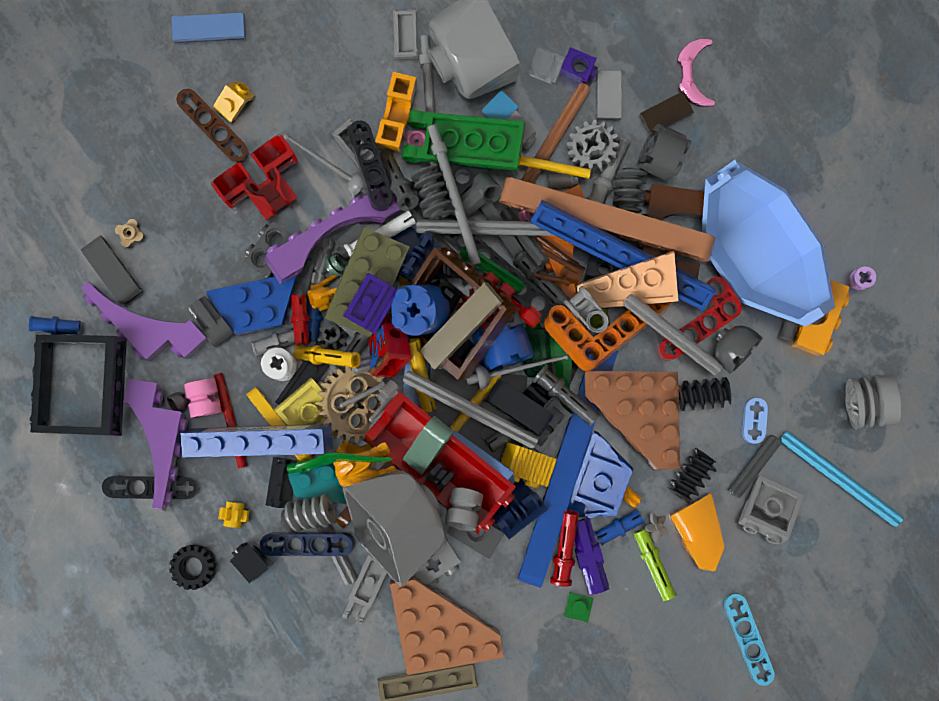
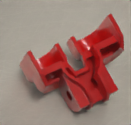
M282 134L274 136L250 154L256 164L263 169L267 178L260 185H257L250 178L249 173L241 162L236 163L211 181V186L228 207L233 209L235 205L249 196L265 220H267L272 215L277 216L275 212L286 204L290 207V203L298 198L280 174L288 167L298 163L295 153Z

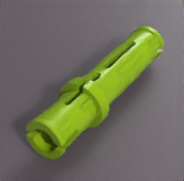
M645 528L634 532L633 535L642 552L640 556L642 560L645 559L662 601H668L676 597L677 593H675L658 555L660 551L658 547L654 546L649 532Z

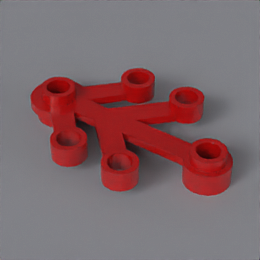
M489 271L482 276L478 274L480 277L489 279L494 284L493 288L498 292H503L512 299L511 303L517 307L516 311L519 313V317L530 327L534 328L540 322L539 318L542 315L537 309L531 305L529 308L523 307L511 297L516 291L509 284L504 282L498 289L495 286L500 280Z

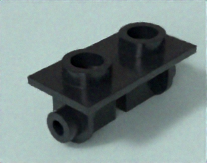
M273 457L266 506L285 508L286 503L291 501L293 490L287 475V465L296 463V460Z

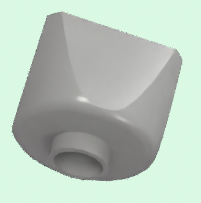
M457 0L430 19L428 26L435 47L428 50L431 60L443 82L446 83L452 79L459 92L465 98L472 99L517 81L520 64L518 57L487 0Z
M394 470L343 487L356 537L398 586H403L444 545L445 532L440 519L442 512L437 499L425 485H420L407 472Z

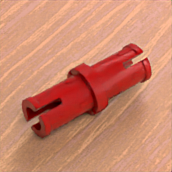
M299 294L291 296L293 317L290 318V321L293 324L294 345H300L299 343L301 345L310 344L308 336L310 317L307 316V297L304 294H301V297H299Z

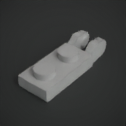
M368 554L349 595V602L342 615L343 618L347 619L353 610L352 607L355 602L362 605V611L356 619V624L360 626L368 609H371L387 574L370 554Z

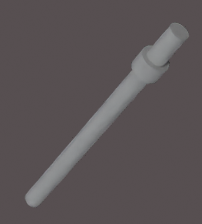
M423 35L420 36L422 54L419 55L420 66L423 67L426 112L436 113L432 65L434 64L428 52L431 49L430 36ZM430 162V166L438 165L434 172H440L439 163Z
M434 124L428 127L433 143L431 146L433 155L437 156L471 265L475 266L481 263L446 155L448 152L446 144L442 142L438 127Z

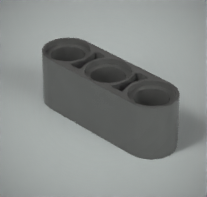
M98 236L81 249L83 255L121 305L142 291L103 236Z

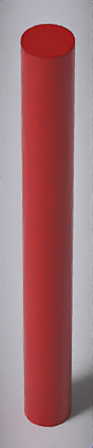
M223 373L215 374L213 377L216 379L218 396L227 427H237ZM235 456L238 469L247 467L245 456Z

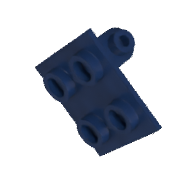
M408 227L391 237V239L409 246L399 270V275L411 282L413 281L432 250L440 246V243L433 240L434 235L428 231L425 234L417 233L416 229Z
M520 478L519 483H514L516 487L512 494L515 497L506 508L501 505L493 515L495 523L508 539H511L548 510L538 494L525 485L522 478Z

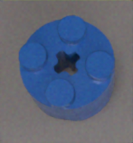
M409 285L396 291L392 302V323L396 328H399V330L408 335L433 334L447 322L450 313L449 302L441 293L442 291L434 285Z
M523 323L512 327L507 325L502 329L483 357L489 372L503 369L504 366L518 364L533 357L534 352Z

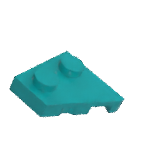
M333 463L303 473L287 474L294 496L297 498L305 499L308 497L312 499L314 496L321 498V495L327 494L332 502L347 503L343 487L339 484Z

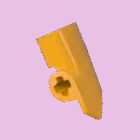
M709 493L693 504L675 511L670 517L682 537L681 540L691 558L694 559L698 568L715 571L725 546L713 497Z

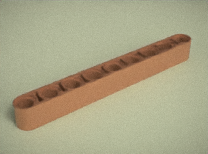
M510 177L505 179L499 200L502 204L534 213L540 201L544 200L615 237L668 252L674 251L675 254L695 260L710 261L716 237L710 234Z

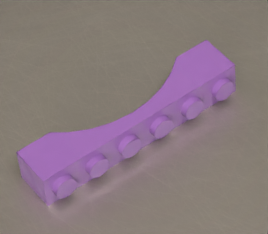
M378 188L376 201L380 200L381 204H384L387 197L383 198L380 188ZM392 194L391 206L385 211H377L372 208L368 195L365 197L359 195L350 201V206L344 209L339 207L329 214L330 217L326 220L318 219L309 225V230L303 233L298 231L288 238L289 241L285 244L280 245V243H277L267 250L268 254H266L265 262L281 285L302 272L305 261L312 249L331 232L358 222L384 224L403 213V210H400L397 206V198Z

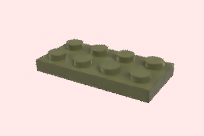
M363 227L324 318L371 337L372 332L345 318L343 314L367 272L393 286L409 246Z

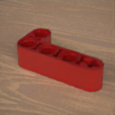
M713 277L706 282L709 285L717 283L721 288L720 294L714 295L709 302L712 307L679 329L682 333L685 330L693 331L696 344L738 317L742 311L741 302L728 283L721 277ZM725 303H731L734 306L735 311L733 315H728L724 312L723 306ZM705 316H710L714 319L715 325L712 329L704 325L703 320ZM668 339L661 341L657 347V354L664 361H671L684 352L676 347L672 350L673 356L671 353L665 354L666 345L670 346L673 344Z

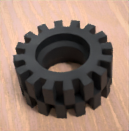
M194 544L182 547L178 552L174 553L173 559L170 560L169 565H171L169 572L172 573V580L177 582L176 585L182 586L186 590H196L207 585L214 577V571L217 567L215 565V557L211 555L212 552L206 550L204 546ZM192 557L197 558L202 564L201 573L195 577L187 575L184 571L185 561Z

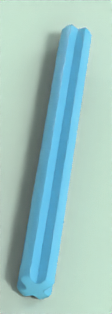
M790 431L783 433L780 440L784 445L891 525L897 527L902 522L904 517L836 465Z

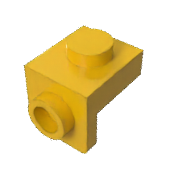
M235 81L225 86L213 108L229 122H233L246 102L251 101L255 95L250 92L247 85Z

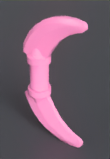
M699 39L690 42L684 47L678 57V61L683 66V79L679 85L680 90L684 92L687 99L701 106H713L715 101L704 96L694 84L692 66L698 52L712 44L711 39Z

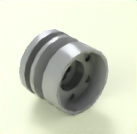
M892 374L873 376L871 385L867 377H860L859 381L857 378L847 380L845 402L848 416L854 429H863L864 425L866 428H872L875 419L879 426L899 424L901 419V399L898 384Z

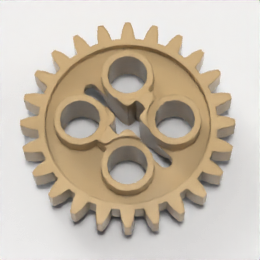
M343 366V372L339 368H335L336 376L327 374L330 382H321V386L325 390L324 392H317V395L322 397V401L316 402V405L322 406V410H319L317 415L325 416L320 423L323 425L331 424L332 432L336 430L335 438L339 439L343 435V440L346 442L350 440L351 436L354 443L359 442V437L364 441L365 434L371 429L370 424L372 422L369 421V418L382 404L377 397L379 391L358 400V408L353 407L354 403L337 410L334 407V401L336 398L341 397L343 402L366 391L368 387L376 386L384 377L370 376V371L355 374L347 366ZM355 379L360 382V388L357 392H353L351 389V384ZM374 396L377 404L375 408L370 409L368 400ZM347 412V413L345 414L344 418L341 419L340 416H341L343 413ZM358 414L360 423L353 427L351 418L353 415Z

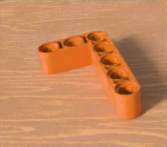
M672 302L646 305L661 316ZM562 305L552 307L544 321L546 331L578 367L584 371H592L649 326L628 310L607 326L604 331L593 337L569 309ZM553 317H558L562 323H557ZM621 326H626L629 332L624 331ZM569 335L577 337L578 341L571 340ZM603 339L609 340L612 346L605 344ZM585 353L591 354L595 360L587 358Z

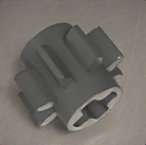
M328 322V326L324 329L319 328L322 337H319L317 340L319 344H324V349L338 350L342 346H347L344 338H347L349 335L346 331H341L342 328L338 324L335 326Z

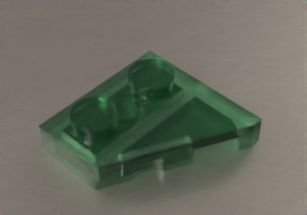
M525 327L534 355L530 359L521 362L522 365L551 359L550 338L546 329ZM552 362L523 369L528 377H535L545 365H548V370L553 373Z

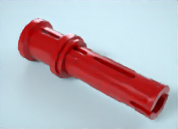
M572 510L563 511L558 554L553 558V563H555L554 575L550 578L552 584L562 587L572 585V580L570 579L572 566L575 565V560L572 556L579 513Z

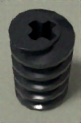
M722 377L720 383L717 378H712L711 384L707 379H703L701 386L698 380H693L691 386L687 380L683 381L682 387L679 385V403L682 412L685 411L686 404H689L692 411L695 410L696 403H699L701 410H704L707 402L711 409H714L715 402H718L721 408H724L725 401H728L731 405V388L727 377Z
M698 448L693 450L697 457L688 456L691 465L682 464L685 473L677 471L676 475L679 481L671 479L670 483L674 488L667 487L678 497L691 504L694 501L690 495L699 496L696 486L705 488L702 478L711 479L707 473L708 470L717 471L713 465L716 461Z

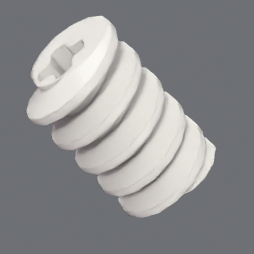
M282 348L269 349L262 357L261 367L263 372L277 381L290 380L297 371L298 364L291 353ZM278 360L283 361V363L281 364L282 369L276 368L278 366Z

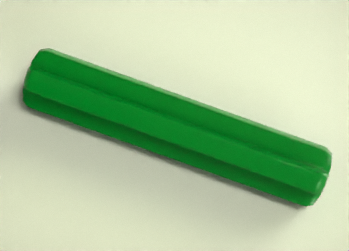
M464 246L460 256L470 262L466 246ZM478 252L481 263L475 265L486 274L490 271L500 280L499 283L503 284L506 282L516 291V294L522 291L525 286L523 281Z

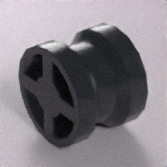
M439 461L426 477V480L436 484L437 489L441 492L452 480L456 472L448 470L445 467V463Z

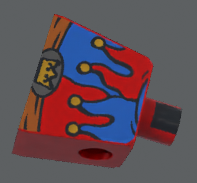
M391 315L384 317L377 332L369 338L370 376L393 378L412 359L407 334L393 325Z

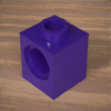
M570 47L559 75L578 83L586 84L588 79L593 81L598 67L594 66L597 58ZM582 63L586 66V70L578 72L574 69V65Z

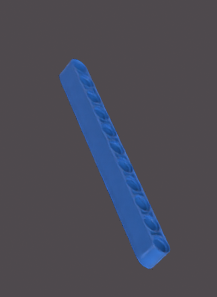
M603 339L605 344L612 346L609 340ZM618 351L592 371H612ZM590 354L589 359L595 360L594 357ZM584 372L577 396L598 413L599 408L585 396ZM573 411L562 439L549 486L542 501L548 510L536 519L517 579L539 588L542 587L562 526L563 511L568 508L595 425L594 422L591 426H588Z

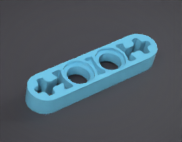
M731 593L724 599V609L751 678L759 685H769L774 680V669L745 597L737 593ZM733 598L741 601L742 604L738 608L740 613L744 614L746 612L747 616L733 619V616H738L736 610L729 607L732 604ZM748 621L751 624L750 632L744 635L740 634L738 631L739 623ZM757 644L760 647V653L757 657L752 658L748 656L747 648L749 645ZM763 658L765 662H760L761 667L769 672L765 675V680L756 676L760 673L756 664L751 665V663L759 662Z

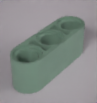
M433 416L422 429L402 460L422 476L437 458L454 431L436 416Z

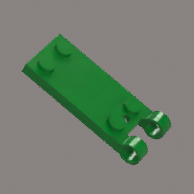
M419 110L409 112L407 123L409 126L414 128L427 127L424 147L404 145L403 160L413 163L421 161L439 163L437 156L433 155L431 148L433 143L428 131L429 126L436 124L442 142H445L448 150L446 155L449 164L519 171L525 121L432 113Z

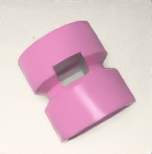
M215 378L184 384L186 398L191 400L188 404L190 418H199L222 412L220 399L215 397V394L218 392Z

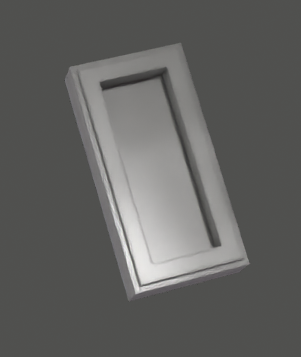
M417 9L393 10L394 58L419 59Z
M597 70V120H621V71Z

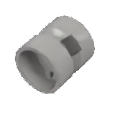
M453 488L449 501L452 508L447 510L445 524L459 530L475 531L479 519L476 512L481 510L484 496L474 490Z

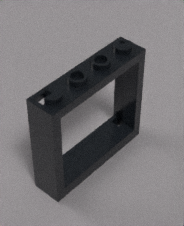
M36 335L34 367L32 369L33 390L31 392L32 411L29 419L30 432L122 436L127 338L100 335ZM53 343L105 344L101 427L48 426Z

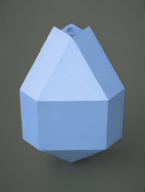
M735 159L717 173L707 177L705 180L701 232L716 237L710 260L739 301L803 326H808L835 308L824 245L786 189Z

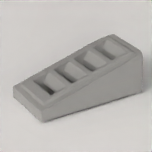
M348 119L330 135L358 167L355 155L352 152V145L350 147L346 145L350 141L349 135L343 140L340 137L346 130L350 129L353 123L351 119ZM356 129L355 134H359L361 139L360 144L364 143V135L360 132L359 129ZM368 149L360 152V156L364 155L367 151L371 153L365 160H370L374 157L373 152Z

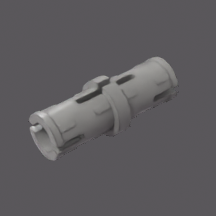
M294 330L279 334L275 332L270 337L251 341L255 356L264 354L269 349L293 345Z

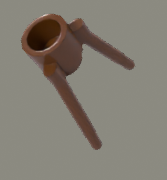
M537 236V240L554 253L544 248L541 252L563 265L560 271L563 278L541 273H533V277L559 282L566 286H569L571 282L577 285L584 274L585 267L571 259L541 236Z

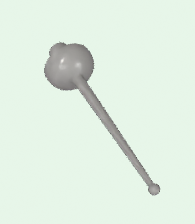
M288 134L284 135L285 139H289L348 180L347 187L351 194L356 195L360 191L367 194L360 172H356L351 176L292 139Z
M566 354L563 357L494 372H488L485 367L478 365L475 369L476 373L471 374L467 378V384L479 383L480 390H483L489 385L490 378L562 359L567 360L569 355Z

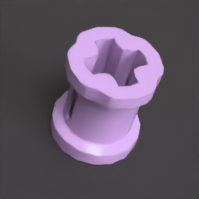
M860 267L850 274L849 284L855 290H865L874 285L876 273L870 267ZM862 274L865 275L864 283H861L859 281L861 279L860 275Z

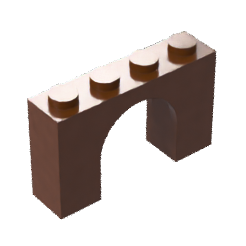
M652 184L649 190H645L643 204L647 205L646 214L642 215L661 221L672 216L702 220L705 192ZM637 243L638 249L654 257L663 255L657 248ZM675 260L677 269L698 279L700 264Z

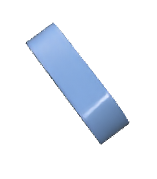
M751 398L744 406L742 436L746 442L751 444L762 442L766 435L768 405L761 398ZM758 402V406L762 407V411L757 412V418L754 419V411L750 410V406ZM753 422H756V430L760 431V435L755 436V440L752 439V435H748V430L753 429Z

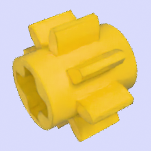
M226 501V507L219 508L218 519L224 520L223 526L242 528V522H248L250 510H244L245 503Z

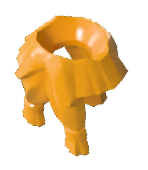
M343 440L333 453L383 457L390 454V449L386 442L372 448L368 444L357 446ZM340 461L333 463L336 476L342 487L397 470L394 465L379 471L369 469L372 463Z

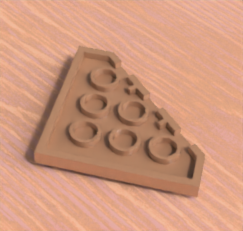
M585 371L586 398L603 412L602 415L615 428L620 430L632 447L648 460L647 463L653 469H680L678 372Z
M412 576L401 587L394 580H390L407 675L504 658L500 632L481 622L478 617L466 609H461L452 603L449 598L435 589L432 590L415 576Z

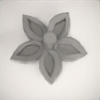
M650 513L651 524H647L645 530L651 532L650 536L653 542H658L661 535H668L666 527L662 526L666 516H661L657 519L654 513Z

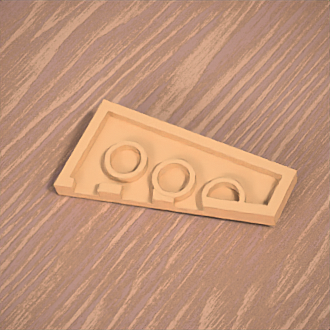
M674 251L578 283L577 290L579 292V288L583 286L600 308L624 306V300L630 294L635 295L645 304L678 301Z

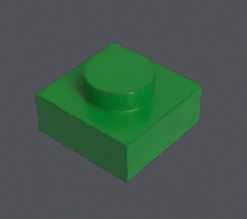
M569 592L564 617L588 623L594 598Z

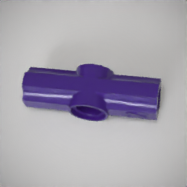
M590 518L578 520L575 554L579 568L583 571L588 593L592 595L610 590L603 567V555L599 543L596 542Z

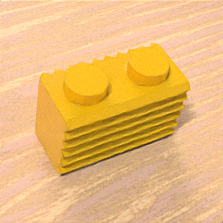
M507 443L500 463L514 472V481L519 483L520 478L526 480L525 485L536 489H539L540 485L548 487L557 459Z

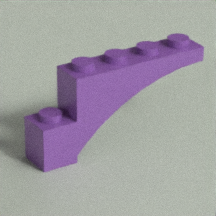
M90 282L85 283L81 287L86 293L83 296L84 299L92 307L97 305L102 311L99 315L108 324L113 323L118 328L116 334L130 341L134 346L132 351L141 360L145 358L152 361L170 343L172 344L170 349L179 358L183 356L189 359L209 341L202 330L191 320L187 323H174L146 318L119 306Z
M128 379L123 403L131 407L139 419L147 436L153 458L154 497L152 508L166 511L167 506H171L173 500V491H170L172 481L175 482L178 475V467H175L177 457L180 458L182 454L180 433L186 431L187 419H185V415L180 411L157 408L158 405L162 404L163 391H161V387L157 383Z

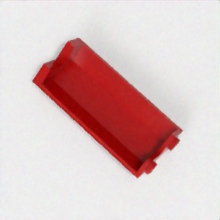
M399 391L384 408L382 416L365 434L364 441L372 448L386 442L390 449V454L383 457L392 458V461L389 462L396 468L410 474L420 485H425L433 493L437 501L447 510L452 508L449 501L453 488H465L481 493L484 497L481 510L476 512L479 519L477 529L474 532L479 534L482 529L487 532L495 522L493 515L501 505L506 508L515 497L512 492L516 486L454 435L451 436L437 458L422 476L402 459L432 417ZM439 461L444 462L448 470L456 472L455 476L441 492L437 489L436 484L426 480V477Z

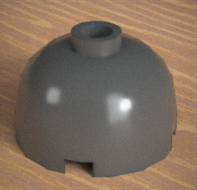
M743 325L735 326L730 330L725 328L716 337L719 341L715 348L716 359L723 366V369L731 374L752 354V347L754 345L757 347L763 340V337L755 330Z

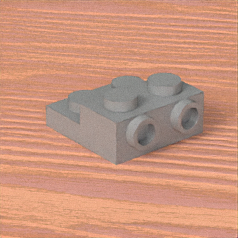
M759 475L755 480L749 499L745 502L738 523L743 525V529L748 533L757 534L759 532L765 535V539L772 544L784 543L790 538L804 495Z

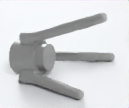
M390 380L386 384L381 381L376 386L341 403L340 407L348 406L379 391L377 397L382 404L369 418V421L372 422L370 424L371 428L382 416L384 408L400 391L403 394V392L394 381Z

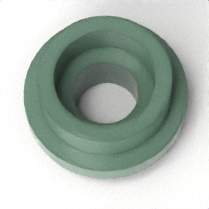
M338 253L329 254L325 257V267L332 275L342 276L347 266L345 259Z

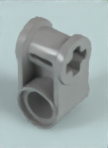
M583 286L579 288V292L569 301L565 300L563 302L570 312L590 331L599 333L607 328L609 323L607 315ZM595 314H599L602 318V323L597 328H593L590 325V318Z

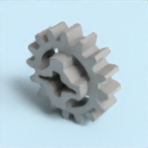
M593 120L592 125H588L584 121V128L582 129L576 126L577 134L570 133L569 135L573 142L567 143L568 149H570L568 155L570 158H573V164L575 166L580 164V167L583 168L589 167L591 173H594L596 167L602 172L604 164L611 167L610 159H617L618 156L615 151L620 150L619 143H616L619 141L617 134H614V128L612 126L607 128L605 121L598 125L596 120ZM605 136L609 140V146H607L606 143H604ZM579 146L583 149L582 156L578 152Z

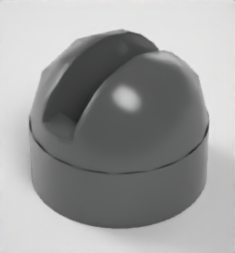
M175 392L167 397V402L172 410L181 412L187 407L188 398H183L185 394L182 392Z

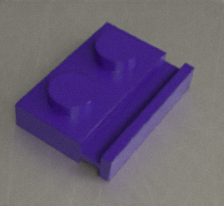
M367 272L343 316L375 334L390 309L398 289Z

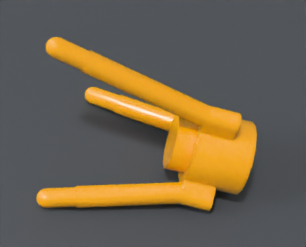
M330 275L321 282L312 285L311 289L307 291L309 302L314 309L318 308L319 311L328 309L329 301L332 300V294L335 293L337 287L329 289V287L323 286L339 276Z

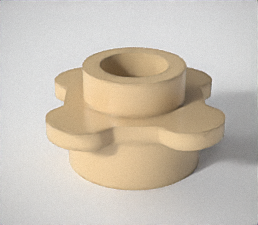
M129 219L126 224L117 225L115 228V233L120 236V243L124 247H129L130 244L143 239V233L140 232L137 227L138 223L134 219Z

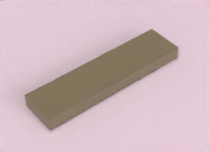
M483 283L424 345L420 353L434 370L439 369L501 305L503 300L489 283Z
M474 663L377 679L381 701H405L478 688Z

